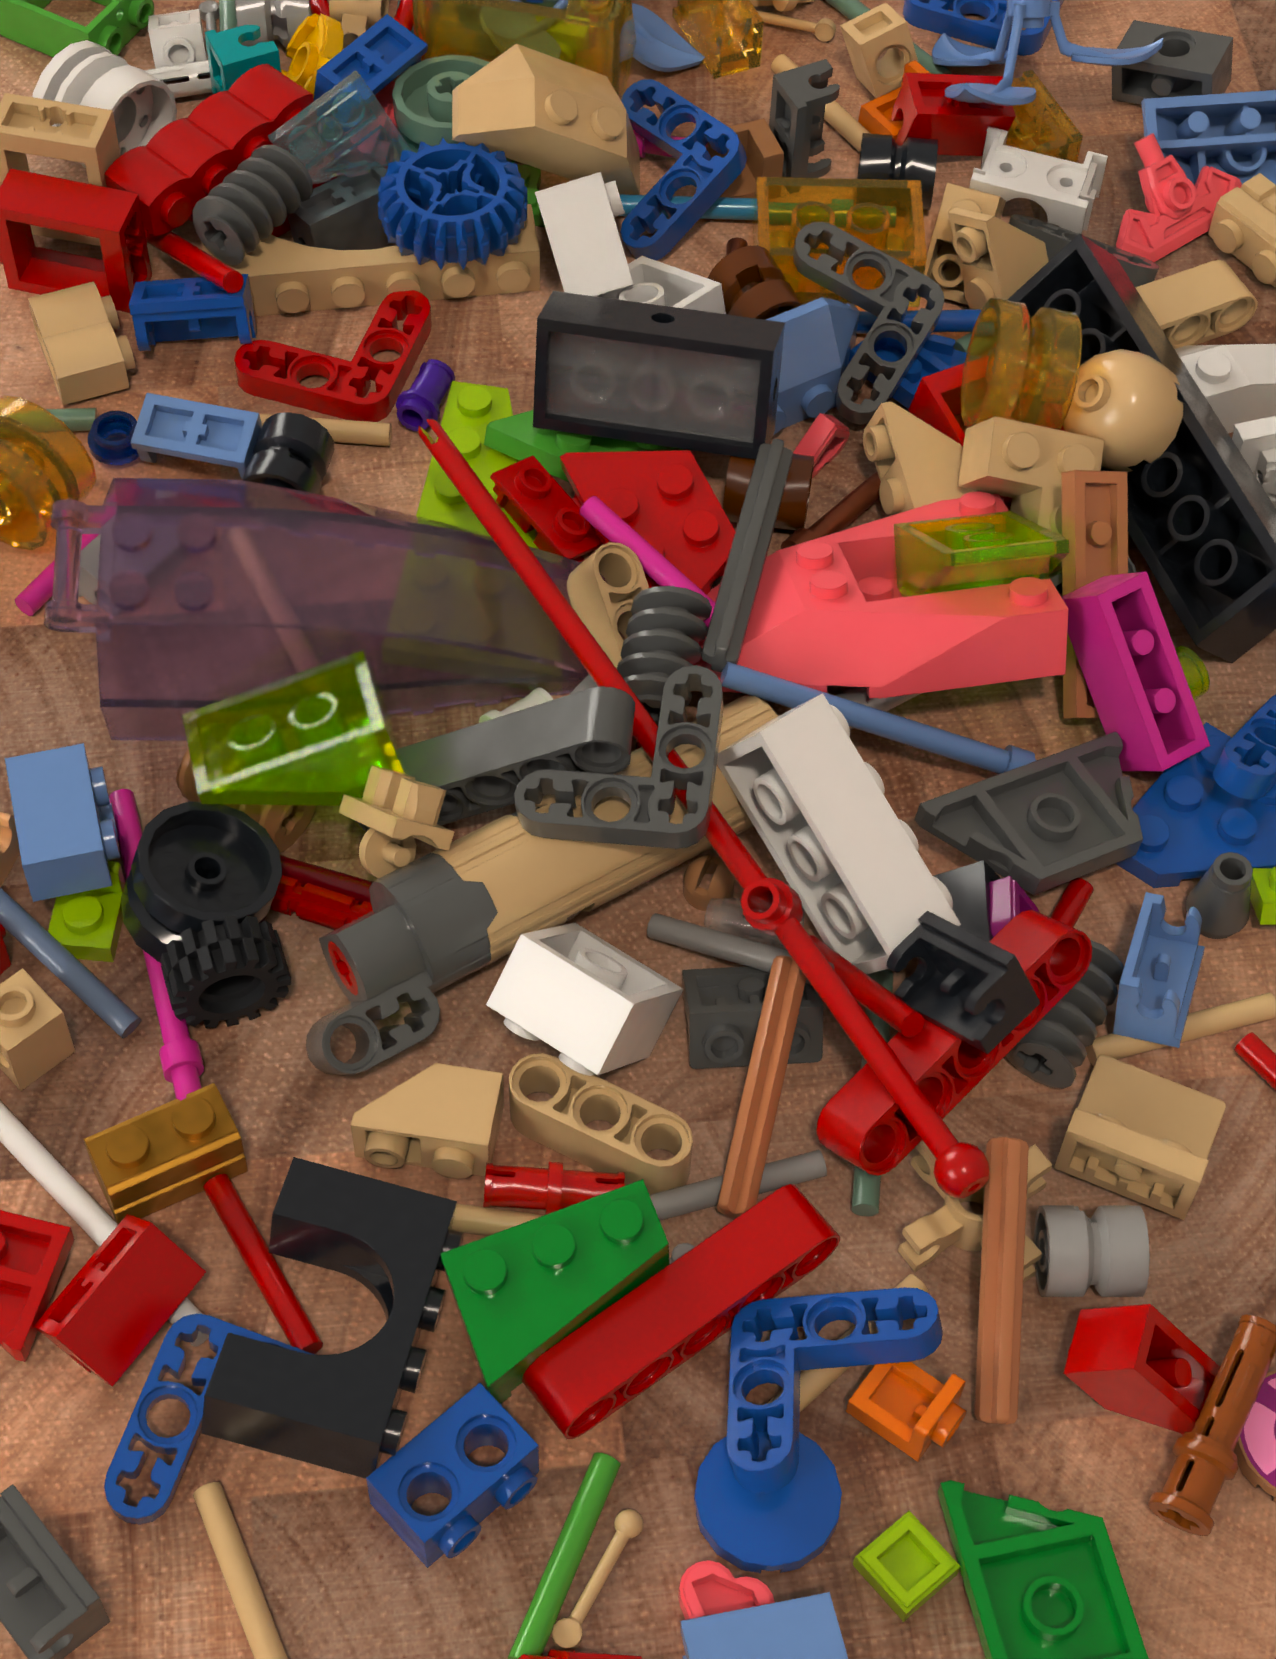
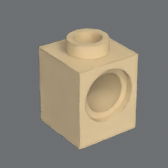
M885 2L840 25L856 78L876 98L901 87L905 64L914 60L918 62L907 21ZM887 50L886 54L878 60L881 53Z
M23 968L0 984V1069L22 1091L75 1052L63 1011Z

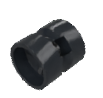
M863 133L855 201L888 202L891 197H896L900 207L930 210L935 183L938 140L908 137L903 145H897L892 135Z
M284 412L267 418L260 430L253 449V456L247 465L239 487L240 498L246 507L257 516L278 524H299L309 519L322 487L321 482L327 473L335 450L334 440L328 430L316 420L302 414Z

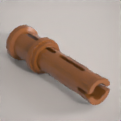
M1249 1314L1240 1317L1234 1338L1212 1383L1192 1432H1185L1182 1437L1176 1439L1172 1451L1177 1458L1162 1492H1154L1147 1504L1157 1517L1180 1530L1198 1536H1208L1213 1529L1214 1521L1210 1517L1211 1511L1224 1481L1232 1480L1237 1473L1238 1459L1233 1451L1276 1354V1325L1270 1321Z

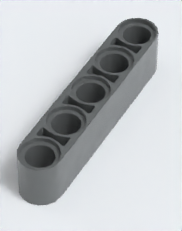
M600 686L589 688L377 755L366 764L361 798L363 797L372 765L402 772L415 777L416 781L446 790L437 821L438 825H444L515 804L514 793L518 783L526 775L536 770L550 769L616 774L625 770L630 764L635 702L629 694L614 687ZM359 823L363 830L368 831L370 827Z

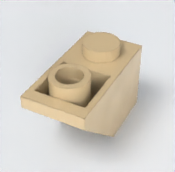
M947 183L922 274L939 284L944 293V299L969 305L964 295V282L958 255L953 246V233L948 212L957 207L1001 219L1006 200L1002 197Z
M956 207L949 211L948 215L953 233V246L958 255L964 282V295L969 304V309H996V318L1002 320L997 309L1049 262L1045 242L995 216Z
M893 402L880 404L864 429L863 446L869 461L875 463L881 481L879 488L880 501L886 514H891L892 516L937 501L957 499L966 493L976 492V490L958 487L963 446Z
M434 1063L354 1112L351 1131L355 1157L365 1158L368 1162L384 1168H398L403 1164L433 1168L437 1173L450 1178L461 1179L471 1175L485 1176L486 1162L492 1163L504 1108L503 1073Z

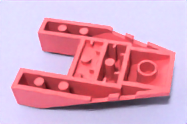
M980 491L969 492L957 499L937 501L790 546L767 556L737 664L827 693V686L866 687V693L869 698L881 699L1064 675L1066 671L1069 609L1050 578L1022 577L1013 581L1015 520L999 494H989ZM720 584L712 588L707 594L714 602H716ZM705 639L698 642L701 648H703ZM700 658L699 662L693 664L711 670V664L703 661L702 658ZM711 670L712 672H714V673L718 676V678H719V680H720V677H721V673H722V672H716V671ZM722 686V692L742 693Z

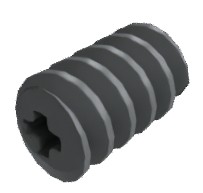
M263 145L255 149L250 158L242 161L235 171L229 173L224 178L221 184L210 190L208 196L196 203L192 213L197 235L214 257L228 265L235 266L240 264L244 260L245 252L254 251L258 247L259 240L268 238L272 234L273 227L282 225L287 218V214L296 212L300 207L301 201L310 199L313 193V183L310 174L298 158L276 145Z
M656 586L642 590L634 597L631 608L632 617L629 618L626 629L627 638L623 642L620 654L622 660L617 666L619 673L657 725L659 724L663 688L666 680L674 671L684 666H693V664L700 661L702 648L698 642L705 639L708 628L704 620L710 618L712 606L707 598L686 588ZM691 691L688 699L685 700V707L690 705L693 695Z
M1090 940L1092 959L1084 976L1006 1055L1009 1062L1022 1074L1048 1087L1064 1089L1072 1085L1077 1075L1074 1068L1083 1064L1087 1055L1085 1047L1093 1044L1098 1034L1096 1026L1103 1024L1108 1014L1106 1006L1112 1005L1118 994L1116 985L1120 983L1124 965L1116 954L1104 945Z

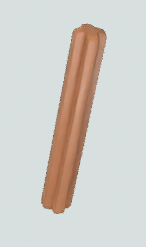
M780 955L773 959L717 1203L719 1213L735 1219L757 1203L806 983V976L790 956Z
M1012 1137L991 1138L986 1144V1158L990 1166L989 1179L984 1185L974 1409L977 1421L1005 1425L1015 1423L1018 1418L1029 1146L1026 1141Z

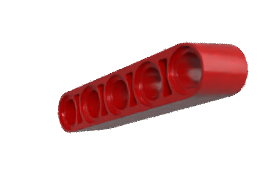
M1027 910L1012 918L989 941L1016 956L1040 1001V1004L989 1054L982 1052L924 1019L922 1031L917 1036L907 1038L898 1032L887 1043L942 1119L1081 980L1088 970L1092 959L1091 941L1084 932L1040 912ZM868 1063L828 1101L817 1121V1136L819 1142L826 1149L866 1173L876 1176L886 1174L895 1168L922 1141L919 1134Z
M789 1184L783 1186L546 1350L527 1368L523 1374L522 1382L566 1439L579 1437L731 1330L734 1317L741 1308L751 1302L774 1299L816 1269L836 1249L840 1242V1236L796 1185Z

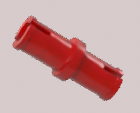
M486 1162L483 1207L545 1210V1215L625 1186V1172L607 1173L563 1170L562 1162H549L548 1168L493 1165V1163Z

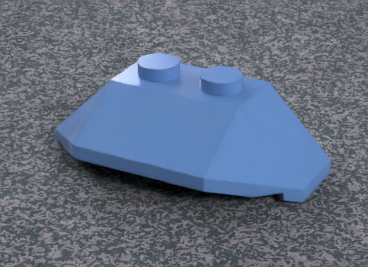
M1276 90L1147 98L1141 101L1144 137L1154 133L1164 157L1172 154L1184 170L1187 178L1194 185L1204 166H1212L1241 180V184L1261 173L1276 185Z
M821 297L766 319L785 322L776 422L773 435L781 429L810 417L815 418L819 413H826L828 410L836 407L835 395L840 377L849 364L850 350L856 344L860 311L854 304H844L838 300Z

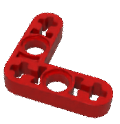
M415 290L392 292L387 295L381 302L352 361L269 340H254L252 343L244 344L236 351L234 358L238 385L244 392L260 398L346 420L379 422L392 411L431 332L432 321L429 300L422 293ZM405 319L402 332L398 330L397 320L403 321ZM385 349L394 350L401 354L398 359L390 362H380L372 357L378 351ZM311 375H320L328 379L326 384L317 388H307L299 383L303 378ZM370 380L375 381L376 392L367 394L371 387Z

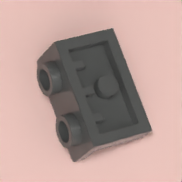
M748 966L682 970V993L688 1023L689 1063L693 1069L749 1066L770 975L769 972ZM805 983L787 1064L819 1062L822 1059L824 1006L816 990L807 983Z

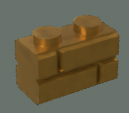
M214 1083L187 1094L186 1098L181 1101L175 1099L84 1138L93 1171L117 1224L127 1214L141 1219L204 1191V1184L216 1175L227 1174L232 1179L248 1171L241 1136Z

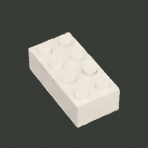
M822 693L772 719L718 753L717 765L787 882L798 893L802 901V907L824 943L864 973L870 974L889 969L886 964L890 954L920 925L918 919L926 911L957 926L961 925L952 909L953 899L949 890L938 878L932 876L918 853L919 844L914 832L904 821L897 818L885 798V788L880 775L869 763L863 761L849 738L850 728L844 715L835 706L830 705Z

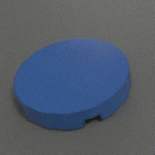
M757 1431L759 1455L753 1461L760 1462L766 1460L767 1452L772 1449L768 1432ZM799 1432V1464L796 1475L789 1484L777 1491L756 1493L743 1488L735 1479L726 1446L727 1436L714 1444L699 1467L694 1503L700 1532L715 1553L741 1570L761 1573L762 1570L776 1571L781 1569L780 1573L796 1570L821 1554L836 1530L842 1496L835 1466L815 1441Z

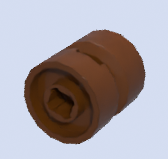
M759 245L745 246L734 250L722 258L708 276V279L722 284L727 315L766 320L803 305L790 283L785 281L782 271L769 251Z
M793 453L791 468L774 528L794 531L799 528H805L814 456ZM730 456L723 510L730 522L738 523L756 459Z

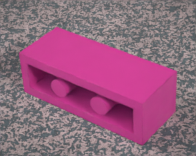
M1147 571L1103 576L1063 596L1062 599L1069 609L1067 632L1105 734L1117 732L1122 739L1123 749L1119 755L1121 770L1164 771L1209 747V740Z

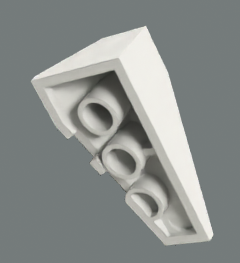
M1276 344L1187 345L1175 349L1227 433L1234 432V424L1276 416Z

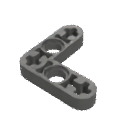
M813 222L804 226L798 232L795 240L793 261L798 272L807 279L878 317L840 377L835 395L836 408L843 418L855 424H868L880 404L890 402L938 324L944 306V293L939 284L933 279L840 228L826 222ZM820 243L829 246L828 255L822 254L818 260L809 256L810 248L816 249ZM844 255H849L850 257L847 259L843 274L836 273L838 263L842 265ZM861 267H873L882 274L884 283L876 289L866 290L855 283L852 274ZM918 296L923 297L927 300L926 308L918 310L909 328L902 323L907 313L909 301L914 302ZM883 338H893L903 345L905 355L898 361L888 362L877 356L874 351V345ZM869 371L872 372L877 378L873 384L870 399H864L861 404L854 403L852 401L853 391L858 392L866 382Z
M693 665L684 666L674 671L667 678L663 688L651 777L550 769L536 770L526 775L518 783L514 793L517 816L523 829L531 835L541 838L679 849L688 848L698 843L706 835L710 822L724 710L722 683L718 676L708 668ZM690 691L702 692V698L698 701L697 724L686 722L685 700L688 699ZM681 744L696 745L705 754L703 760L692 768L676 767L670 763L668 755L673 748ZM675 788L687 790L688 814H685L681 824L670 823L669 815L673 813L675 808ZM543 795H555L556 803L550 805L548 813L536 812L535 805L541 803ZM577 795L581 796L582 817H574L573 808H576L575 796ZM606 797H620L630 804L629 813L618 821H603L593 813L595 805Z

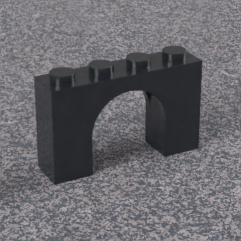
M293 1157L272 1214L268 1253L334 1270L356 1279L377 1298L385 1313L386 1323L365 1344L350 1351L332 1355L301 1353L228 1333L204 1395L201 1434L365 1479L378 1468L382 1453L395 1456L400 1445L408 1412L396 1409L402 1390L415 1393L427 1354V1350L416 1347L421 1329L430 1332L435 1331L446 1290L435 1287L439 1272H445L440 1254L460 1247L464 1232L452 1229L457 1201Z

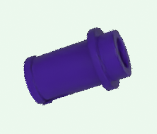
M429 359L426 363H422L410 389L403 391L398 396L396 401L397 418L406 428L418 431L420 425L425 430L430 427L426 419L438 421L440 416L439 406L449 388H451L452 381H455L454 372L447 364L435 359Z

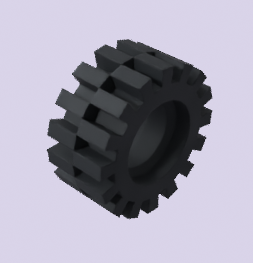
M236 915L224 916V923L214 926L213 919L201 922L203 930L196 932L192 928L186 929L181 932L183 942L172 939L166 946L168 953H162L161 968L172 1010H174L175 1016L179 1020L185 1018L187 1025L194 1027L204 1021L205 1028H216L221 1020H226L227 1027L238 1025V1017L247 1015L249 1020L260 1017L259 1008L263 1007L272 1010L278 1005L277 998H285L289 992L287 985H291V976L277 930H273L272 924L266 920L259 924L257 917L246 916L241 923H238Z

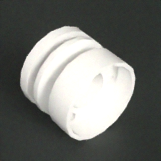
M88 40L72 43L57 53L41 73L32 95L34 98L113 110L120 155L133 148L146 146L160 129L175 121L177 115L175 96L167 84L144 70L129 65L125 59L112 54L110 50L100 44ZM54 124V125H52V126L57 127V126H60V125H62V124Z

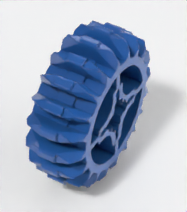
M443 137L439 145L435 146L420 142L417 153L402 150L399 162L388 163L387 173L384 177L380 178V186L378 188L379 202L377 203L378 217L382 221V227L387 235L388 243L396 244L399 247L401 256L414 254L419 265L430 260L437 261L440 270L447 263H458L464 270L467 262L472 260L486 265L490 254L504 256L508 244L518 243L521 229L525 228L528 203L527 187L524 184V178H521V174L518 171V165L508 162L504 151L491 153L483 143L475 147L467 145L465 142L448 144Z

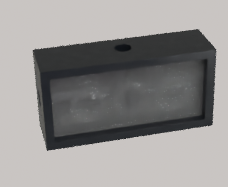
M553 291L537 318L533 427L756 459L760 445L763 443L770 444L775 431L785 322Z

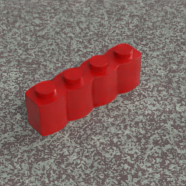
M269 64L255 66L241 75L228 91L217 92L203 100L191 112L188 118H181L167 124L151 138L146 146L133 148L117 158L104 173L106 187L138 193L144 229L154 236L168 233L176 227L183 225L190 217L196 203L208 196L210 190L221 184L224 178L229 173L235 171L242 161L250 158L255 149L263 145H276L287 150L307 139L316 125L313 94Z

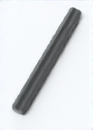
M773 439L772 444L763 443L758 449L701 651L702 660L711 664V670L716 672H722L727 662L737 664L739 661L793 460L792 450L785 448L784 441L780 439Z

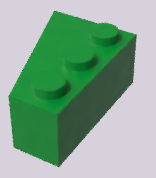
M643 1179L440 1254L449 1286L486 1389L500 1404L511 1397V1391L523 1383V1374L541 1354L670 1265L669 1243Z

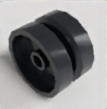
M188 801L164 809L145 826L137 846L131 871L121 897L123 923L136 945L158 962H161L162 953H168L166 946L172 939L183 942L181 932L188 928L199 932L203 930L201 922L213 919L214 926L224 923V916L236 915L238 923H241L246 916L257 917L260 924L265 920L282 877L279 849L263 826L243 811L217 802Z

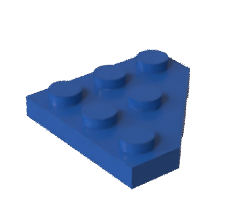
M1207 722L1203 727L1210 746L1166 769L1132 808L1139 817L1143 841L1135 856L1115 864L1153 888L1175 887L1180 885L1181 879L1202 878L1219 855L1228 852L1244 856L1251 863L1252 868H1273L1276 866V784L1264 797L1256 800L1239 798L1222 789L1214 780L1212 773L1226 743L1232 737Z

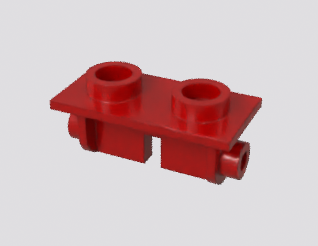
M533 455L491 474L490 478L495 483L493 491L498 496L496 503L500 508L505 509L525 533L534 530V528L536 529L538 534L533 542L552 563V568L556 572L564 571L569 577V574L585 560L582 555L602 545L593 526L580 515L579 506Z

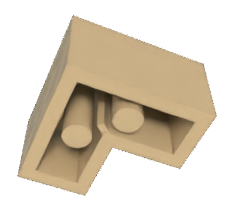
M994 416L966 428L958 487L1012 498L1010 513L1015 520L1014 558L1061 566V472L1071 470L1101 471L1104 440Z

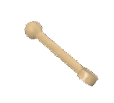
M748 5L733 8L732 12L733 18L740 23H745L750 19L815 33L816 38L823 42L830 41L836 32L835 23L828 18H823L818 23L753 10Z
M626 1509L616 1516L614 1521L616 1533L568 1618H563L554 1625L552 1630L553 1643L559 1650L574 1651L580 1646L582 1641L581 1625L626 1543L629 1539L637 1537L643 1529V1519L636 1510Z

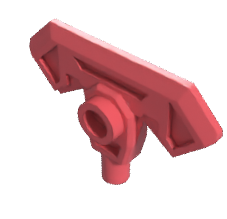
M1154 133L1134 142L1145 167L1139 170L1138 174L1145 196V204L1150 213L1133 209L1125 211L1116 248L1156 262L1208 232L1216 203L1220 197L1236 187L1241 188L1242 184L1241 180L1212 166H1204L1194 185L1187 178L1184 170L1172 154L1164 157Z

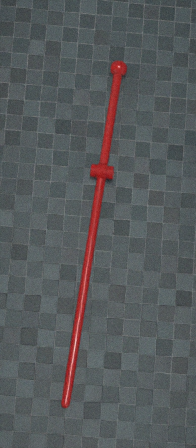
M426 419L437 435L438 440L435 443L420 425L418 427L419 437L598 687H614L623 690L633 698L635 702L633 736L653 763L658 725L439 422L434 419ZM673 748L668 755L670 763L676 767L688 768ZM675 788L677 798L687 810V790ZM712 801L710 822L705 837L744 890L741 896V906L746 921L760 932L778 937L936 1158L933 1173L939 1188L948 1196L956 1199H963L977 1192L989 1179L990 1166L984 1152L976 1145L958 1142L801 925L803 909L798 893L781 880L767 878Z

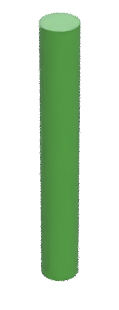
M599 1452L594 1453L508 1659H518L523 1654L542 1656L621 1466L620 1462L612 1456Z

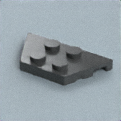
M1117 732L1107 734L920 803L914 819L919 827L978 862L984 860L996 873L1004 878L1011 876L1021 888L1033 895L1135 856L1143 841L1139 817L1131 806L1134 794L1130 776H1123L1119 755L1123 749V743Z

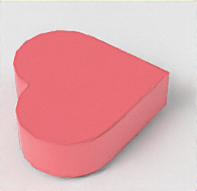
M819 413L793 452L795 454L814 456L812 478L843 449L850 435L849 428L834 416Z
M709 1560L697 1562L690 1566L681 1577L678 1598L685 1620L775 1603L773 1594L766 1584L756 1578L747 1576L734 1578L730 1570L719 1562Z

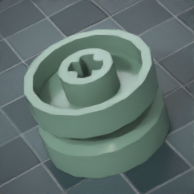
M444 55L425 59L408 67L395 82L392 93L394 118L398 125L396 141L399 160L402 150L417 153L420 142L435 146L439 145L443 137L448 144L459 143L452 140V90L490 62L473 56Z

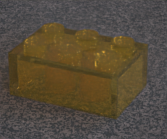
M757 177L753 217V246L759 245L769 251L782 271L785 281L790 283L803 304L821 297L838 300L844 304L851 303L807 279L798 272L794 265L793 251L798 232L804 226L813 222L832 224L918 272L925 273L927 256L921 180ZM820 243L816 249L810 248L809 256L818 260L822 254L828 255L829 246ZM844 255L842 265L838 263L836 273L843 274L847 259L850 257L849 255ZM861 267L852 274L855 283L866 290L876 289L884 283L882 274L873 267ZM918 296L914 302L909 301L908 307H919L921 297Z

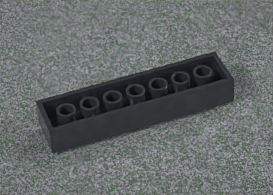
M1079 233L997 309V312L1016 344H1021L1060 409L1061 399L1067 382L1080 365L1095 355L1118 349L1139 352L1151 356L1176 375L1180 384L1175 383L1177 399L1183 402V418L1176 437L1159 458L1151 463L1143 460L1135 466L1128 467L1133 470L1127 472L1128 532L1195 645L1233 663L1276 629V508L1117 258ZM1101 468V471H1111Z

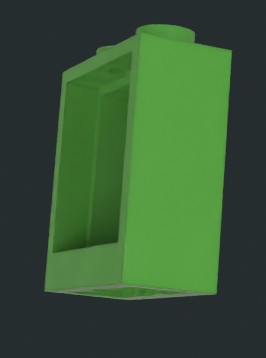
M0 0V35L51 57H54L68 45L85 40L100 44L110 50L112 54L118 55L122 48L141 29L148 26V16L154 15V3L152 0H91L106 6V8L85 27L44 10L52 0Z

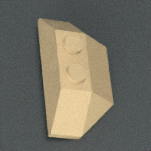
M516 43L452 90V140L465 142L467 145L474 147L483 143L491 153L504 151L508 159L571 180L601 172L604 183L616 181L619 194L640 195L639 146L626 108L607 76Z

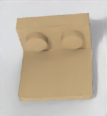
M1100 1055L1097 1058L1079 1106L1074 1111L1054 1168L1184 1220L1209 1162L1207 1158L1226 1104L1215 1097L1107 1055Z

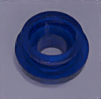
M109 411L101 414L94 420L88 434V446L90 453L96 460L108 465H123L139 457L137 449H133L131 446V439L137 424L134 416L124 411Z

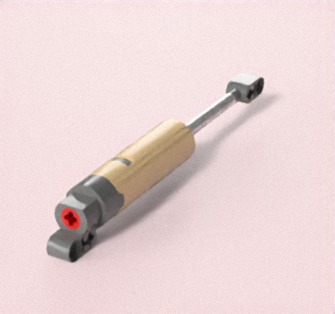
M1128 557V573L1136 572L1135 565ZM1062 569L1042 578H1050L1059 594L1062 595ZM851 687L835 696L886 712L919 694L882 699L869 698L866 693V687ZM745 695L723 706L718 753L780 715L765 701L756 696ZM681 744L674 748L688 768L698 765L705 756L703 750L696 745ZM641 747L631 752L628 767L614 775L651 777L653 763ZM717 765L712 801L737 835L754 825ZM547 794L543 796L541 803L535 805L536 812L548 813L550 805L556 803L555 795ZM577 795L575 796L576 808H573L574 817H582L581 796ZM616 796L606 797L595 805L593 813L603 821L613 822L624 818L629 813L631 806L623 798ZM676 796L675 808L673 813L669 815L670 823L681 824L683 817L688 812ZM516 811L451 842L449 851L437 849L373 881L369 887L373 911L319 938L328 966L339 987L351 1003L322 1017L312 1025L306 1039V1051L309 1060L315 1068L326 1074H356L366 1071L419 1043L433 1033L439 1022L440 1008L437 998L433 993L511 953L521 934L561 926L575 918L581 910L590 912L712 848V845L705 836L698 843L688 848L679 849L541 838L533 836L523 829ZM408 1002L412 1012L404 1017V1024L384 1026L378 1030L372 1022L396 1013L400 1009L399 1003ZM340 1025L350 1029L356 1041L355 1052L346 1063L336 1059L330 1047L331 1036Z

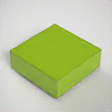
M910 1511L856 1555L853 1562L855 1569L903 1622L957 1576L961 1567Z

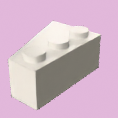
M598 172L535 192L564 292L597 296L633 285L615 221L616 216L625 214L615 180L604 183L602 173Z

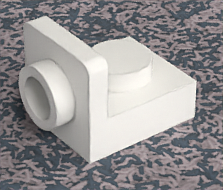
M199 9L148 16V32L155 68L207 60Z

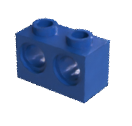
M479 1383L397 1451L395 1456H391L366 1477L370 1504L428 1568L443 1554L450 1559L463 1552L479 1535L482 1528L479 1523L500 1505L505 1510L510 1509L530 1493L538 1480L536 1474L539 1472V1445L490 1392ZM482 1446H494L506 1454L502 1461L489 1467L478 1466L468 1459V1456L475 1449ZM427 1493L443 1495L450 1501L449 1505L442 1512L431 1516L421 1515L411 1508L417 1498Z

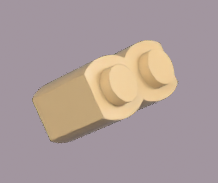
M93 281L28 298L33 325L63 405L130 388L126 370L134 369L135 361L127 336L116 337L114 330L119 329L120 324L110 295L101 297Z

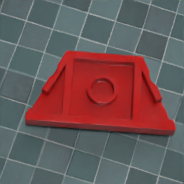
M690 450L572 452L559 456L562 470L581 505L590 497L597 496L706 595L711 591L713 582L720 576H723L735 529ZM593 526L602 545L609 543L610 541ZM645 573L649 588L659 586Z

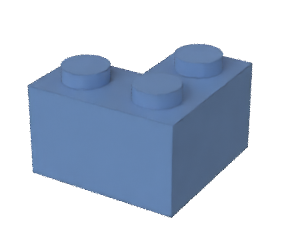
M84 743L5 758L21 862L33 902L112 886L108 860L120 858L117 842L119 841L118 831L103 767L90 769Z

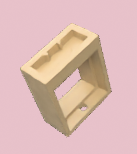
M5 93L0 102V186L10 168L30 172L26 154L85 163L89 184L106 187L104 173L121 156L113 110ZM54 124H62V125L57 126V127L52 126V125H54ZM30 225L32 235L100 246L99 238Z

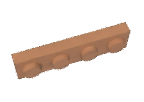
M1093 470L1061 472L1062 597L1103 576L1128 573L1127 472ZM1067 632L1066 671L1063 675V719L1099 718Z

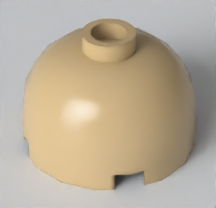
M1118 349L1095 355L1080 365L1067 382L1061 399V420L1064 430L1103 439L1104 448L1101 468L1129 472L1133 470L1128 467L1135 466L1143 460L1151 463L1159 458L1174 440L1183 418V402L1177 399V388L1175 383L1180 385L1178 379L1162 363L1149 355Z

